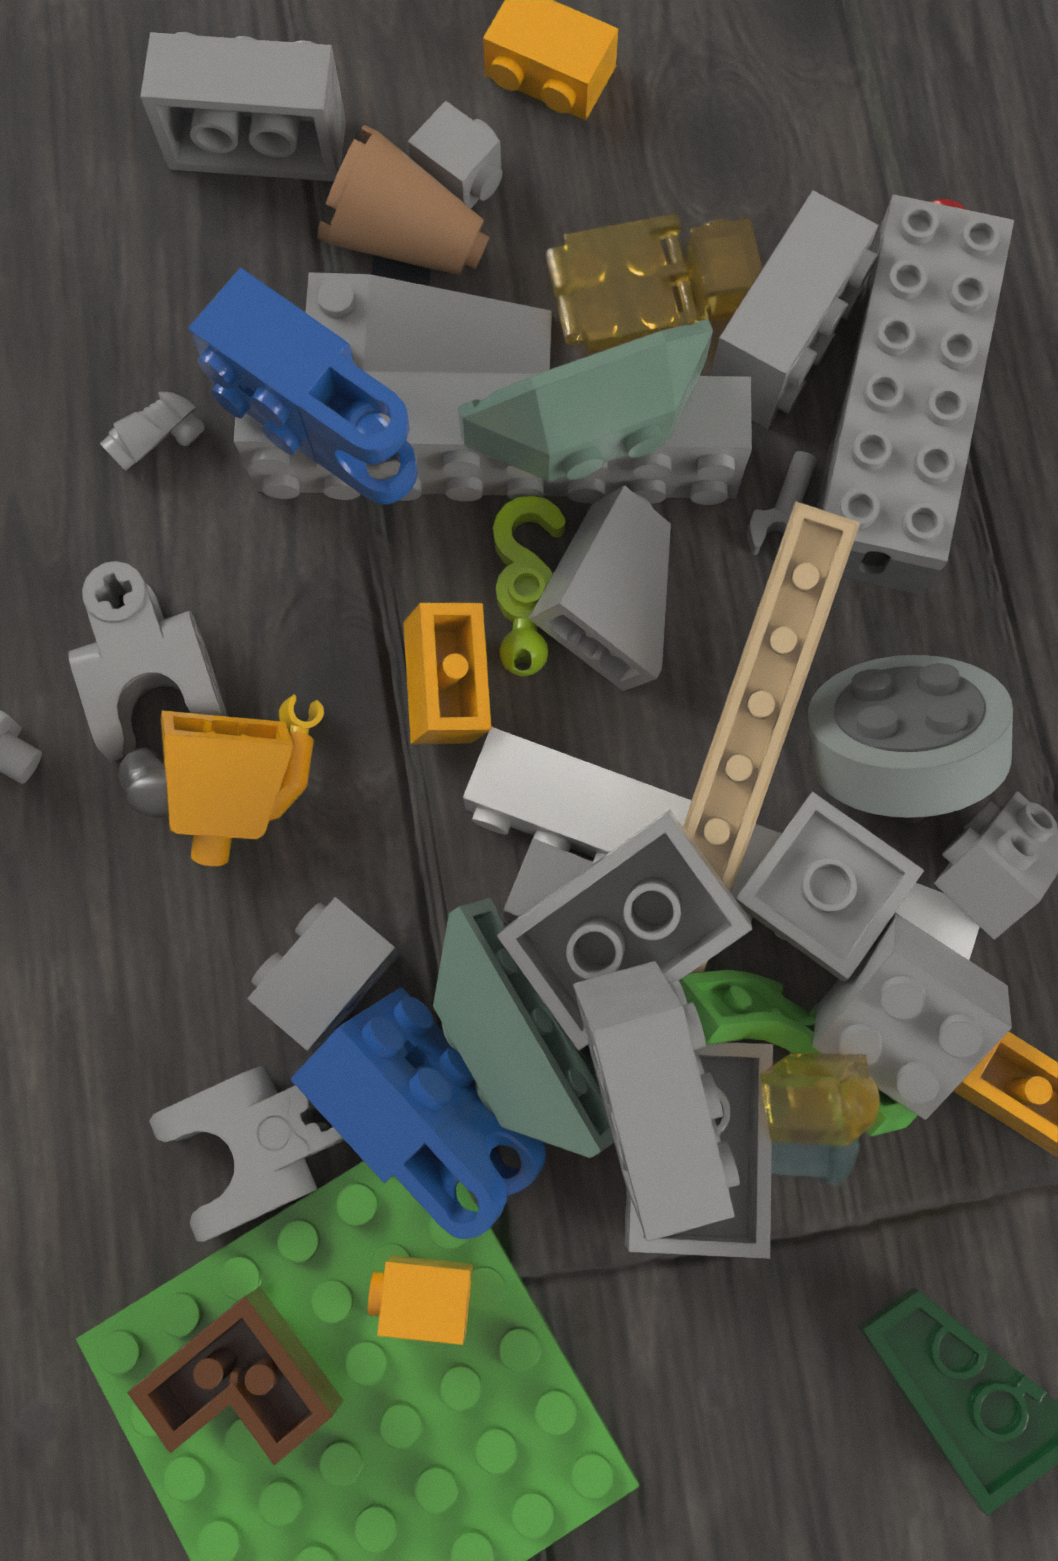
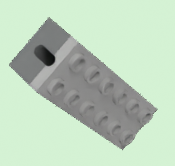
M892 195L872 247V252L878 254V257L864 283L865 290L861 297L816 506L817 509L860 522L842 574L843 578L923 595L948 561L1014 225L1013 219L970 211L951 199H936L928 202Z

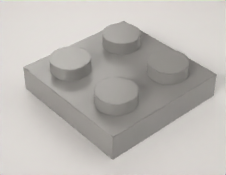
M812 791L735 899L744 911L844 982L853 974L924 870Z

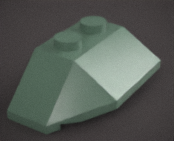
M705 319L690 325L662 330L533 375L496 390L485 399H476L458 406V414L463 442L468 448L546 481H552L566 476L568 479L586 477L600 469L604 462L625 454L632 458L648 455L659 449L665 443V440L670 439L706 363L713 333L712 326L709 320Z
M487 898L457 907L448 916L433 1007L442 1021V1029L446 1040L453 1049L460 1053L476 1081V1090L480 1100L486 1108L494 1113L501 1127L588 1158L597 1155L613 1144L614 1140L590 1055L585 1047L580 1050L576 1048L496 936L507 924L501 920L500 911L492 899Z

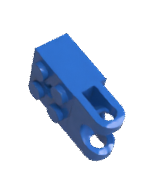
M240 267L188 327L200 355L196 360L197 364L210 377L214 386L211 390L214 399L237 418L241 419L247 413L263 425V433L279 449L289 455H293L297 450L368 500L387 505L402 499L412 490L418 475L414 449L406 440L410 432V425L404 402L395 392L354 364L350 344ZM379 413L387 415L390 418L389 424L383 419V417ZM389 458L395 459L400 463L398 473L389 479L377 480L371 477L366 467V463L374 465L385 462Z
M402 987L340 1025L290 1079L384 1184L391 1177L395 1176L437 1224L455 1238L470 1239L488 1231L501 1215L507 1201V1195L519 1192L529 1186L543 1169L546 1150L542 1141L501 1127L494 1113L486 1108L480 1100L476 1090L475 1079L460 1053L451 1047L443 1031L434 1022L430 1010L418 999L410 997ZM503 1145L516 1150L521 1159V1168L508 1167L493 1148ZM459 1181L467 1190L474 1193L478 1200V1212L467 1210L461 1206L456 1191Z

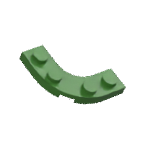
M735 970L689 973L679 980L687 1004L693 1002L696 1007L706 1045L754 1039L765 1040L787 1049L800 1058L813 1073L820 1076L842 1101L843 1110L854 1124L864 1129L870 1137L906 1128L918 1116L910 1109L812 1047L817 1004L808 1012L794 1002L784 998L781 994L783 992V984L757 974Z

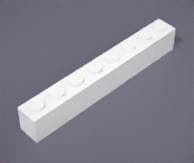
M491 727L463 796L465 809L474 813L472 821L475 824L500 834H508L509 828L512 827L534 835V839L567 852L572 849L593 857V862L601 859L669 809H671L683 826L691 800L493 727ZM755 824L731 893L734 898H736L782 833ZM915 883L895 913L969 960L980 926L945 893ZM744 911L749 917L750 921H752L753 916Z

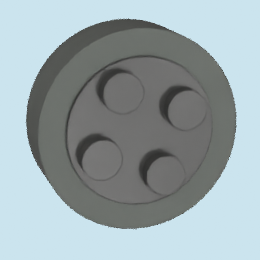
M901 655L874 659L852 666L826 681L817 690L810 702L808 724L811 765L814 776L820 786L838 801L867 813L899 817L905 823H917L927 816L946 814L963 809L990 795L1001 785L1009 773L1012 759V700L1006 688L991 674L971 664L950 658L928 655Z

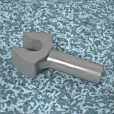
M803 451L795 452L775 507L765 511L757 509L753 512L747 530V540L752 555L758 554L768 532L779 531L784 534L795 502H803L815 469L817 459L812 454Z

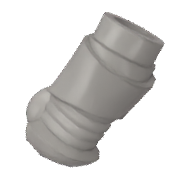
M158 392L160 400L150 404L143 411L134 412L114 422V428L108 432L109 435L100 444L126 471L170 433L183 446L190 445L204 432L205 426L201 419L193 414L197 407L187 398L173 392Z

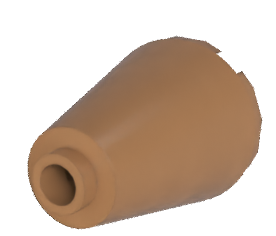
M363 125L361 128L362 142L356 139L353 140L326 201V205L336 209L330 223L332 225L330 226L320 221L317 238L332 246L460 276L465 266L476 270L490 236L480 232L484 219L378 130Z

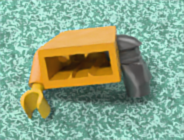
M296 694L281 704L279 709L280 721L162 710L161 728L164 763L160 755L148 747L133 749L120 763L118 777L121 786L127 792L128 804L142 816L168 818L170 831L176 834L193 835L191 859L196 863L205 866H222L227 864L232 838L259 839L263 837L269 821L280 818L307 788L314 743L313 738L308 733L309 729L316 726L322 720L324 715L322 704L318 700L310 704L307 722L301 721L295 716L294 704L296 702Z

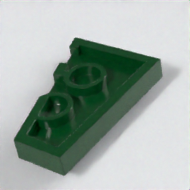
M911 1288L858 1326L979 1510L986 1516L1058 1465V1402L1031 1379L1020 1373L991 1350L987 1344L919 1290Z

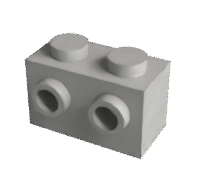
M1018 791L1000 807L991 800L988 801L963 827L965 830L942 853V856L950 863L934 882L942 892L994 940L1041 901L1058 874L1057 823L1044 807L1029 802Z

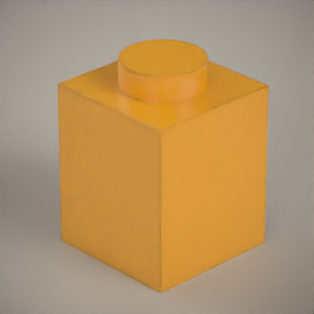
M392 1255L385 1262L384 1272L373 1271L370 1282L368 1315L379 1316L377 1336L463 1345L467 1331L473 1264Z

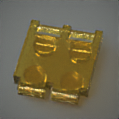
M669 214L564 235V246L555 247L546 252V261L555 297H560L557 299V308L566 344L573 345L587 342L590 353L610 349L662 330L705 320L703 311L695 308L689 281L693 278L691 264L683 261L677 237L681 232V225L677 215ZM662 239H666L672 264L666 265L660 242ZM672 286H678L683 312H678Z

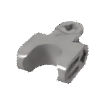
M114 561L103 563L94 568L85 579L82 594L96 642L71 650L68 655L92 737L101 753L112 762L126 757L130 751L136 748V738L131 722L133 709L137 700L145 692L153 688L164 686L180 690L191 713L228 717L203 637L192 612L187 611L164 619L159 600L154 591L145 583L141 574L129 564ZM127 593L123 596L125 606L115 609L120 606L119 596Z
M266 1065L241 1073L153 1114L149 1121L154 1135L159 1141H179L190 1138L198 1133L208 1132L219 1136L228 1144L232 1152L234 1175L229 1186L220 1197L209 1204L199 1207L191 1216L190 1226L198 1242L215 1238L317 1190L305 1159L344 1141V1138L335 1128L332 1127L330 1129L326 1122L314 1123L311 1112L317 1109L296 1085L277 1093Z

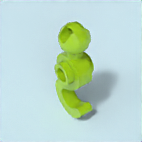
M533 495L517 497L506 503L497 514L493 526L496 552L503 563L508 565L497 580V603L503 616L513 622L512 631L501 641L499 657L505 669L512 674L522 677L535 674L541 670L547 661V643L537 632V625L529 620V617L553 573L535 553L515 541L513 532L519 525L526 522L538 523L555 538L561 537L565 532V518L559 508L546 498ZM524 662L528 663L530 668L522 671L518 670L515 666L518 663Z

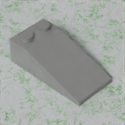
M310 272L308 274L306 313L350 344L354 364L363 371L539 374L550 370L551 310L370 274Z

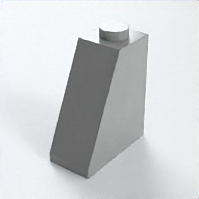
M625 485L591 505L529 617V620L622 691L657 679L662 670L671 523L657 513L647 499L633 493Z

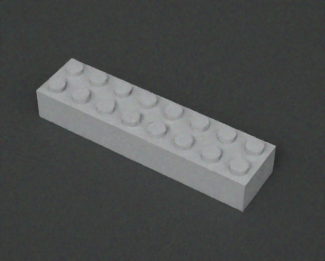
M365 371L395 392L404 402L407 409L410 432L406 440L414 449L418 475L412 490L400 499L402 501L415 500L421 494H446L448 498L456 501H474L480 499L482 495H507L511 500L517 497L533 495L541 498L543 496H568L570 500L575 502L594 503L625 485L633 493L647 499L650 504L659 503L666 498H691L697 504L714 505L726 501L727 498L736 499L752 450L751 377L699 376L671 438L665 440V443L659 449L642 457L632 458L625 454L608 460L596 472L580 479H568L566 476L552 481H546L466 447L461 437L458 406L472 400L485 399L496 390L536 374ZM247 413L241 419L235 417L234 443L256 492H263L267 496L278 499L295 498L299 495V492L324 493L328 497L340 500L355 499L360 496V493L297 450L293 455H289L279 449L263 433V425ZM379 413L383 417V419L389 424L390 418L387 415ZM389 458L385 462L374 465L366 463V467L371 477L377 480L389 479L398 473L400 463L395 459Z

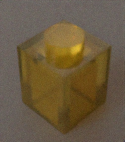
M750 218L735 221L715 219L703 224L701 227L691 228L686 264L700 321L705 319L714 321L733 317L762 271Z
M790 1053L760 1074L771 1142L848 1146L877 1121L879 1092L875 1081L869 1076L866 1054Z

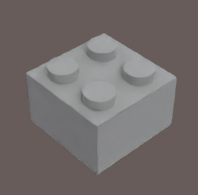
M894 913L850 978L844 982L839 979L817 1004L812 1047L926 1120L1012 1028L1008 986L899 914Z

